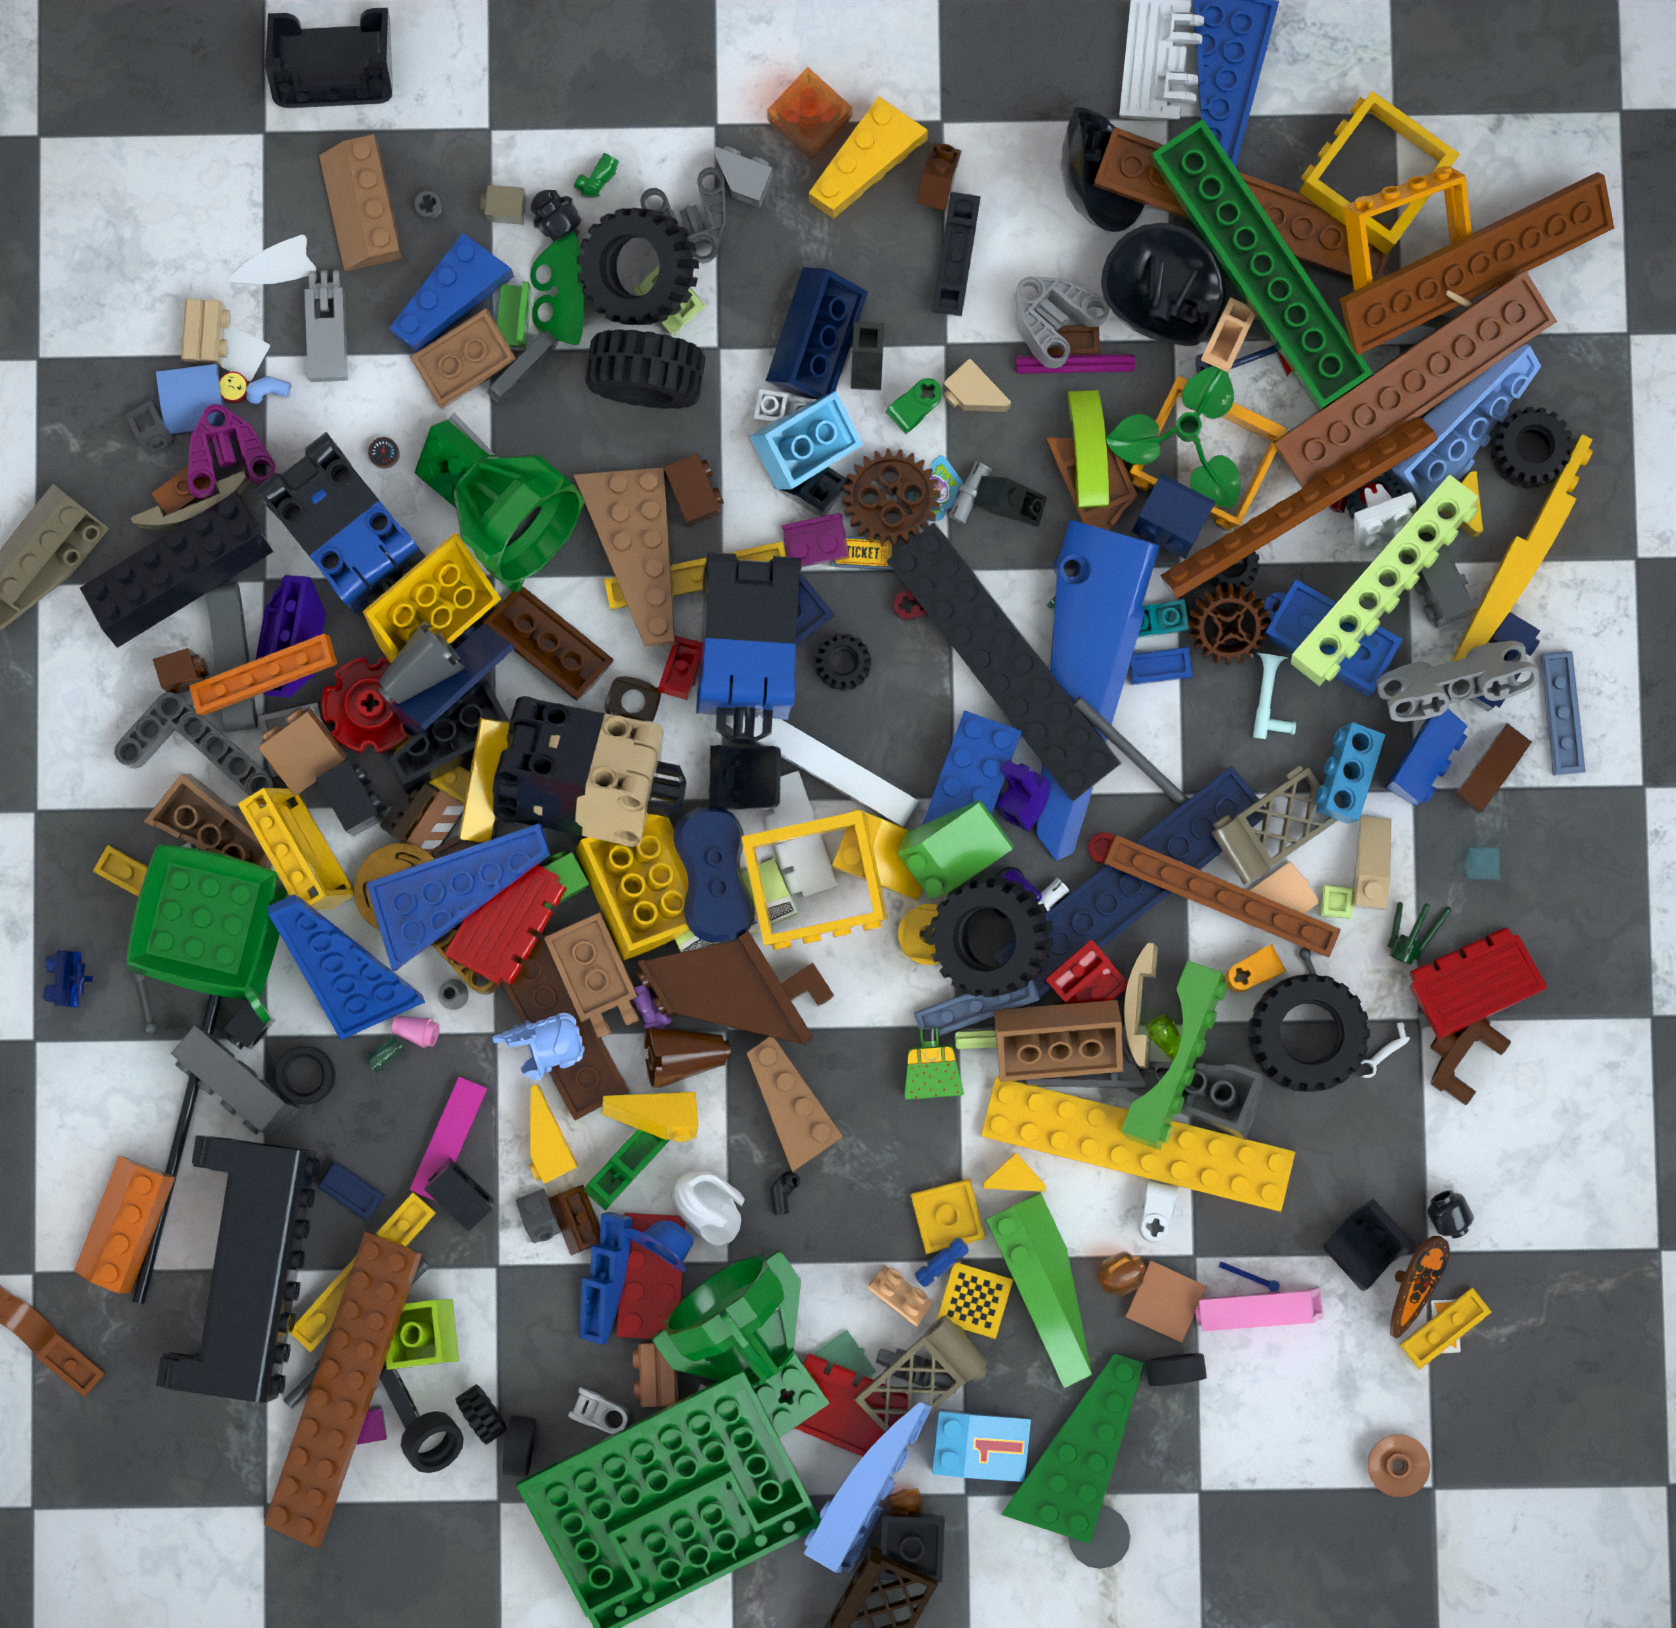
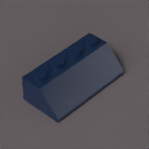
M803 267L765 381L786 392L810 399H819L836 391L853 339L854 322L859 321L868 291L829 269Z
M485 624L477 628L471 625L459 636L462 642L454 648L460 657L457 662L464 663L465 668L400 704L395 701L389 708L413 735L425 730L515 649L512 644Z

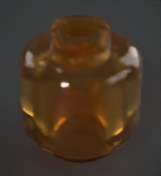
M1121 1251L1101 1263L1098 1280L1107 1294L1123 1297L1142 1286L1144 1282L1143 1273L1146 1272V1268L1140 1257H1134L1129 1252Z

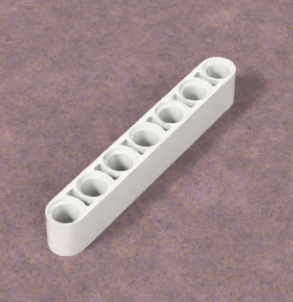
M726 715L725 724L733 728V716ZM760 715L758 718L755 717L754 737L762 734L763 718ZM743 717V734L745 731V717ZM772 719L771 735L756 742L761 746H778L781 749V757L902 828H905L919 804V801L782 719Z

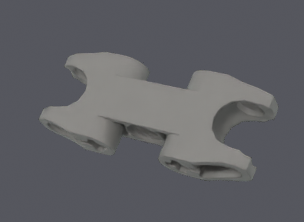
M1505 641L1477 646L1467 653L1465 659L1434 667L1423 661L1407 664L1383 674L1376 680L1379 697L1388 700L1390 718L1398 722H1407L1439 716L1448 709L1449 704L1483 695L1491 701L1513 697L1533 688L1539 682V672L1536 664L1527 662L1523 643ZM1514 649L1519 651L1515 659L1504 660V655L1508 651ZM1531 671V676L1528 680L1524 682L1515 680V674ZM1392 680H1397L1401 683V687L1393 691L1384 690L1385 685ZM1411 702V706L1406 712H1396V707L1400 703Z

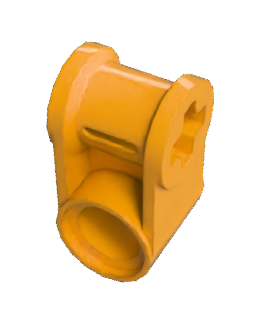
M1270 944L1227 970L1225 983H1228L1229 990L1241 993L1286 972V969L1273 944ZM1236 970L1239 974H1246L1245 985L1241 981L1237 983L1234 981L1233 978L1237 975Z

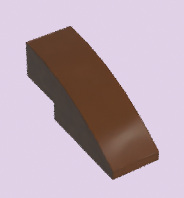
M1507 723L1470 771L1471 773L1454 796L1478 814L1482 812L1515 768L1532 741Z

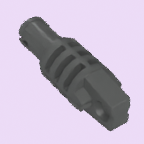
M881 1348L877 1355L876 1363L888 1368L905 1350L897 1348L896 1353ZM914 1354L913 1366H931V1360ZM909 1360L903 1365L909 1366ZM895 1371L892 1374L906 1381L909 1379V1371ZM913 1371L912 1383L928 1387L931 1372ZM935 1372L934 1386L947 1389L955 1381L949 1373Z

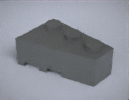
M1427 532L1418 535L1421 540L1426 542L1434 539ZM1445 544L1437 551L1439 556L1430 568L1424 566L1417 574L1420 578L1414 585L1416 593L1418 595L1422 594L1427 605L1424 606V611L1429 622H1434L1437 628L1471 615L1481 606L1477 598L1470 599L1464 586L1468 584V581L1464 574H1459L1454 563L1456 558L1450 546ZM1410 555L1401 556L1404 564H1411L1415 561Z

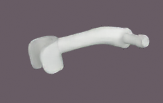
M1403 1022L1397 1023L1400 1039L1391 1041L1372 1058L1360 1062L1361 1064L1367 1063L1371 1067V1072L1368 1075H1362V1078L1373 1077L1377 1071L1376 1066L1409 1041L1410 1037H1406Z

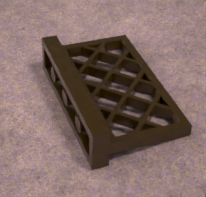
M870 1545L824 1628H852L853 1622L867 1618L870 1628H875L872 1616L888 1612L892 1624L878 1628H914L937 1588L938 1581L882 1556L881 1549ZM886 1568L895 1572L899 1580L882 1585L879 1576L883 1569ZM914 1583L927 1587L923 1594L910 1597L907 1585ZM902 1587L906 1599L889 1603L885 1592ZM881 1594L885 1605L868 1609L866 1604L867 1597ZM909 1606L911 1611L910 1618L896 1622L893 1610Z

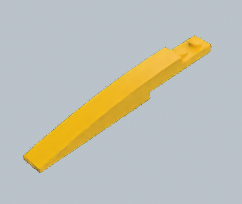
M1583 434L1576 439L1573 450L1569 454L1571 456L1570 461L1558 475L1526 540L1516 536L1511 541L1480 602L1481 606L1476 610L1450 662L1465 659L1471 649L1487 644L1525 590L1552 546L1577 499L1566 492L1572 493L1580 477L1575 474L1580 465L1585 467L1593 453L1589 446L1593 439Z

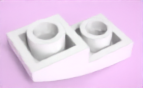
M759 389L754 419L772 423L817 399L795 397L789 393Z

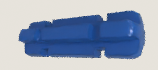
M956 1238L949 1244V1249L944 1248L927 1262V1267L923 1266L915 1273L917 1281L923 1287L929 1286L935 1281V1276H941L957 1262L956 1258L961 1259L969 1252L967 1244L961 1238Z

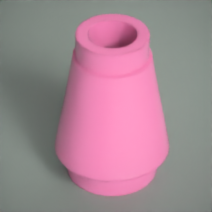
M396 1016L391 1031L393 1034L426 1048L427 1046L433 1047L436 1044L440 1025L434 1022L432 1018Z

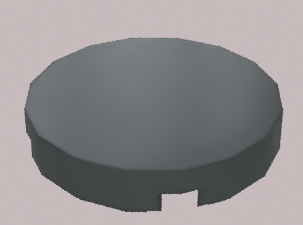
M1102 1506L1091 1544L1068 1537L1070 1549L1076 1558L1086 1566L1098 1569L1112 1567L1121 1561L1129 1549L1131 1538L1128 1524L1122 1515L1107 1506Z

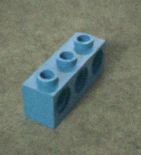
M1354 722L1345 724L1337 729L1333 738V745H1335L1333 755L1328 758L1324 767V773L1327 775L1324 784L1319 787L1316 793L1315 802L1318 804L1315 812L1347 824L1360 820L1385 734ZM1353 736L1360 741L1359 751L1352 745ZM1344 765L1351 769V779L1345 777L1343 773ZM1336 793L1343 799L1342 808L1335 804L1334 797Z

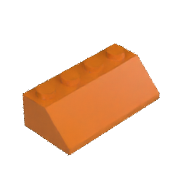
M119 1155L74 1272L89 1282L118 1294L131 1293L175 1177Z

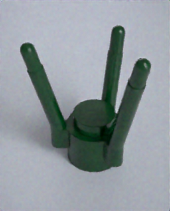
M1398 902L1391 938L1387 947L1392 949L1389 956L1409 965H1412L1414 959L1419 960L1423 949L1451 912V908L1447 907L1417 946L1418 941L1415 938L1424 922L1430 905L1428 903L1424 904L1409 937L1401 934L1400 939H1398L1403 903Z

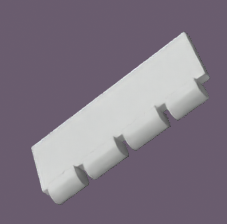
M799 771L780 777V803L777 807L760 808L761 813L771 809L774 814L763 818L767 831L815 820ZM821 834L786 841L773 847L781 870L793 867L794 872L783 875L790 896L802 893L803 898L838 886Z

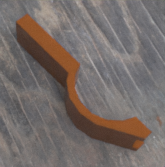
M0 1285V1323L18 1336L31 1349L37 1359L85 1397L106 1371L62 1336L35 1308Z

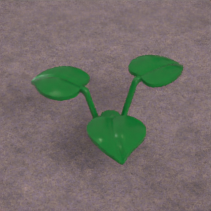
M1211 366L1194 375L1183 389L1182 402L1186 408L1196 412L1182 414L1178 418L1177 426L1171 427L1162 436H1158L1159 427L1154 419L1147 415L1136 414L1121 421L1106 437V443L1113 453L1120 459L1134 465H1147L1157 460L1160 456L1158 442L1165 441L1173 434H1177L1184 442L1193 441L1203 466L1196 468L1192 472L1190 488L1216 501L1214 506L1231 508L1237 503L1241 483L1236 465L1224 455L1214 456L1207 462L1199 438L1202 427L1201 413L1206 418L1217 419L1226 415L1232 408L1234 390L1228 372Z

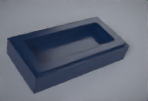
M337 1161L332 1163L317 1185L319 1189L366 1221L370 1220L386 1196Z

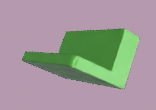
M523 281L522 286L501 284L497 325L510 347L526 349L532 288L529 282Z

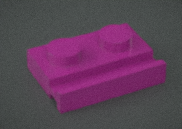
M837 513L782 525L786 556L801 558V568L849 558L846 533L842 521L843 515Z

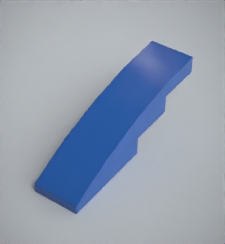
M610 1211L601 1214L600 1244L591 1247L590 1276L582 1278L579 1338L601 1345L607 1344L622 1294L631 1239L624 1234L623 1230L625 1228L632 1229V1217Z

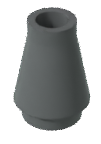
M456 979L445 981L438 991L440 1003L450 1010H457L463 1007L469 996L466 985ZM450 988L456 992L455 997L452 999L446 997L448 994L447 990Z

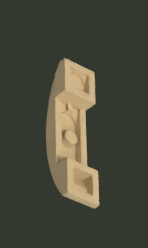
M1147 943L1138 956L1128 980L1124 1003L1127 1040L1137 1065L1142 1069H1149L1151 1038L1147 1035H1139L1143 977L1156 978L1158 947L1154 943Z

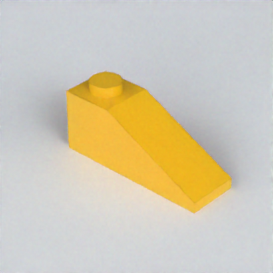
M535 1084L530 1088V1157L533 1162L529 1164V1167L536 1181L542 1179L543 1183L547 1184L578 1168L579 1165L539 1084Z
M696 1092L603 1096L602 1115L665 1140L687 1142L697 1138L699 1124Z

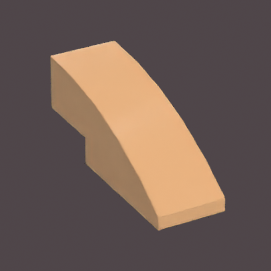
M1230 297L1201 361L1229 373L1255 318L1248 305Z

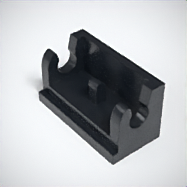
M450 1157L428 1179L429 1183L424 1189L468 1232L493 1209V1198Z

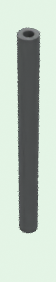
M1080 696L1074 701V706L1178 806H1182L1189 800L1182 791L1085 699Z

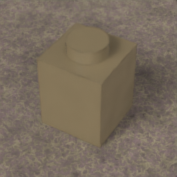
M487 185V194L481 195L480 211L485 212L488 222L524 225L525 190L521 187Z

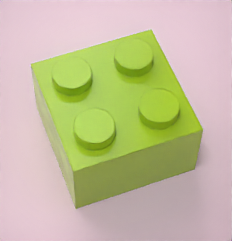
M436 1299L405 1304L386 1357L387 1370L458 1362L459 1353L453 1299Z

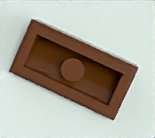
M583 1184L549 1198L570 1255L600 1244V1226L588 1195L583 1191Z

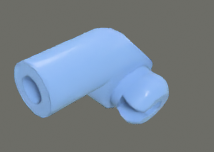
M269 376L262 377L249 383L246 388V399L252 404H259L263 400V396L268 393L288 397L291 383Z

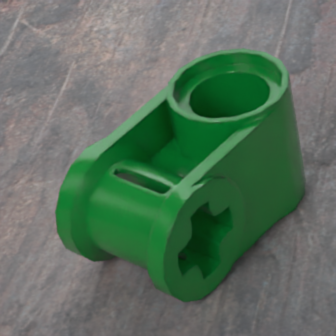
M924 378L886 409L885 413L904 434L914 429L938 405L941 399L939 383L934 379ZM923 388L926 390L934 389L932 400L929 397L921 398Z

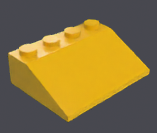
M454 532L363 611V614L378 646L389 662L392 663L418 626L425 620L432 625L429 629L434 635L439 632L450 644L499 602L501 598L461 540L459 534Z
M654 814L648 815L642 841L638 846L629 847L620 843L587 837L580 841L575 851L623 961L651 951L691 931L686 923L684 914L688 892L687 871L676 851L674 829L668 817Z

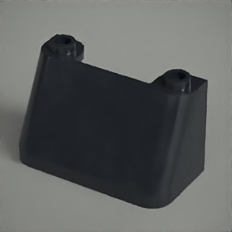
M388 7L365 10L360 15V26L301 29L300 21L296 16L289 13H269L265 69L274 103L283 108L381 104L389 101L392 97L393 78Z

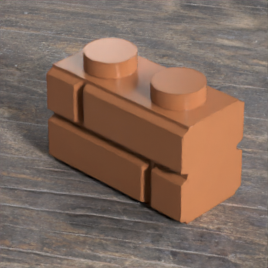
M654 1342L639 1343L638 1350H633V1368L639 1369L640 1381H634L635 1400L641 1401V1407L670 1406L678 1402V1371L671 1368Z

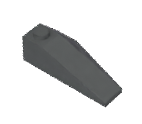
M1149 1061V1069H1142L1137 1065L1142 1078L1146 1082V1088L1127 1090L1139 1096L1145 1095L1159 1083L1169 1070L1172 1062ZM1195 1063L1193 1065L1195 1069L1193 1080L1189 1086H1185L1182 1093L1184 1102L1180 1113L1217 1130L1246 1140L1258 1112L1264 1076L1235 1064H1224L1223 1066Z

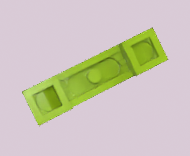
M1068 391L1069 415L1073 427L1077 472L1075 482L1078 508L1108 507L1107 446L1099 391Z

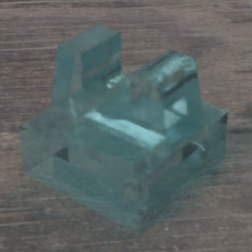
M1468 848L1467 879H1500V848Z

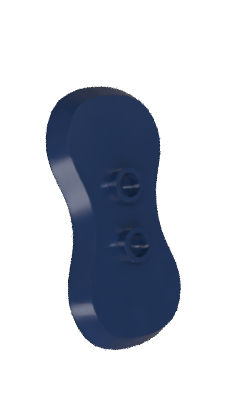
M716 807L699 808L684 814L676 824L674 844L688 876V892L684 914L689 929L701 940L707 942H727L738 939V937L749 931L754 921L755 908L752 898L743 883L740 871V859L743 850L741 836H744L742 826L730 811Z

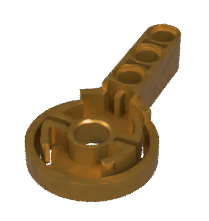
M407 843L389 844L370 854L360 866L354 882V898L362 917L371 926L380 931L366 883L432 861L435 858L424 849ZM406 854L417 857L421 860L419 861L418 859L407 856ZM365 892L367 893V899H368V902H369L370 907H369L368 904H367ZM455 927L449 931V937L446 941L437 942L436 940L431 944L462 979L479 994L489 995L498 988L499 985L492 981H489L484 987H478L476 978L479 974L457 964V962L444 955L458 931Z

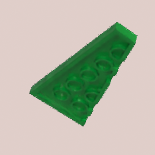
M1117 1354L1112 1356L1001 1515L1091 1544L1145 1363Z

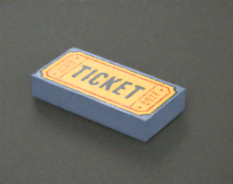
M846 536L849 558L832 561L831 565L832 567L892 571L891 566L886 560L893 556L894 547L891 539H887L884 546H881L880 538H875L870 543L868 537Z

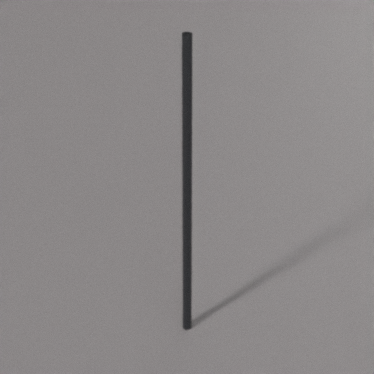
M212 994L209 996L202 1028L211 1036L213 1035L222 996ZM193 1073L190 1074L165 1170V1173L174 1176L175 1180L141 1265L132 1302L145 1304L199 1090L197 1083L200 1079Z

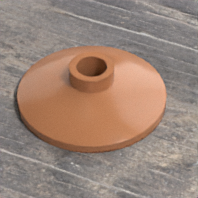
M1394 1434L1381 1439L1372 1448L1368 1458V1473L1373 1484L1384 1494L1392 1497H1407L1418 1492L1427 1482L1430 1474V1459L1426 1449L1416 1439L1407 1435ZM1396 1459H1400L1403 1463L1402 1468L1398 1471L1392 1468V1462Z

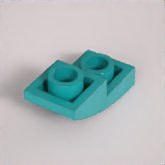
M1182 599L1156 605H1143L1144 617L1137 639L1192 630L1187 624V621L1191 619L1188 600Z

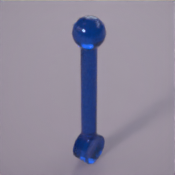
M1222 1261L1219 1263L1218 1267L1267 1286L1271 1292H1277L1280 1288V1284L1276 1280L1268 1281Z

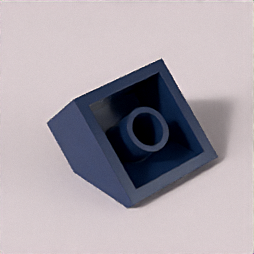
M1161 474L1132 532L1146 541L1160 545L1169 553L1186 559L1216 501Z

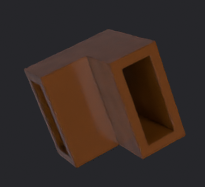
M814 963L781 983L791 1001H794L807 991L818 1007L835 997Z

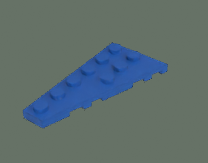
M1192 0L1193 15L1204 17L1203 25L1194 26V33L1202 35V43L1195 44L1200 119L1205 121L1236 168L1279 1Z
M536 824L366 883L392 971H397L548 857L551 853L542 825Z
M296 894L267 906L271 920L340 1040L425 1003L424 997L419 991Z

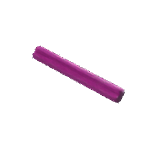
M1133 354L1069 355L1065 364L1057 368L1043 366L1035 356H1018L1015 360V370L1018 374L1132 372L1135 369V356ZM1052 355L1051 357L1060 358L1063 355Z

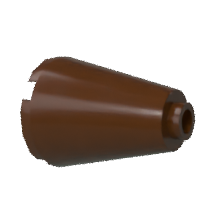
M661 1027L645 1029L644 1049H648V1059H645L650 1085L654 1088H661L724 1066L726 1059L731 1057L729 1041L724 1040L720 1034Z

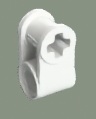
M1151 1181L1147 1182L1140 1223V1233L1145 1240L1158 1242L1167 1236L1176 1205L1178 1187ZM1153 1220H1158V1226L1163 1227V1231L1156 1233L1155 1237L1151 1236V1231L1146 1229V1225L1151 1224Z
M583 1387L579 1388L580 1396L574 1410L569 1412L568 1417L611 1434L627 1428L631 1418L626 1407L606 1399L603 1395ZM616 1410L621 1413L623 1422L620 1427H612L608 1423L607 1416L610 1411Z

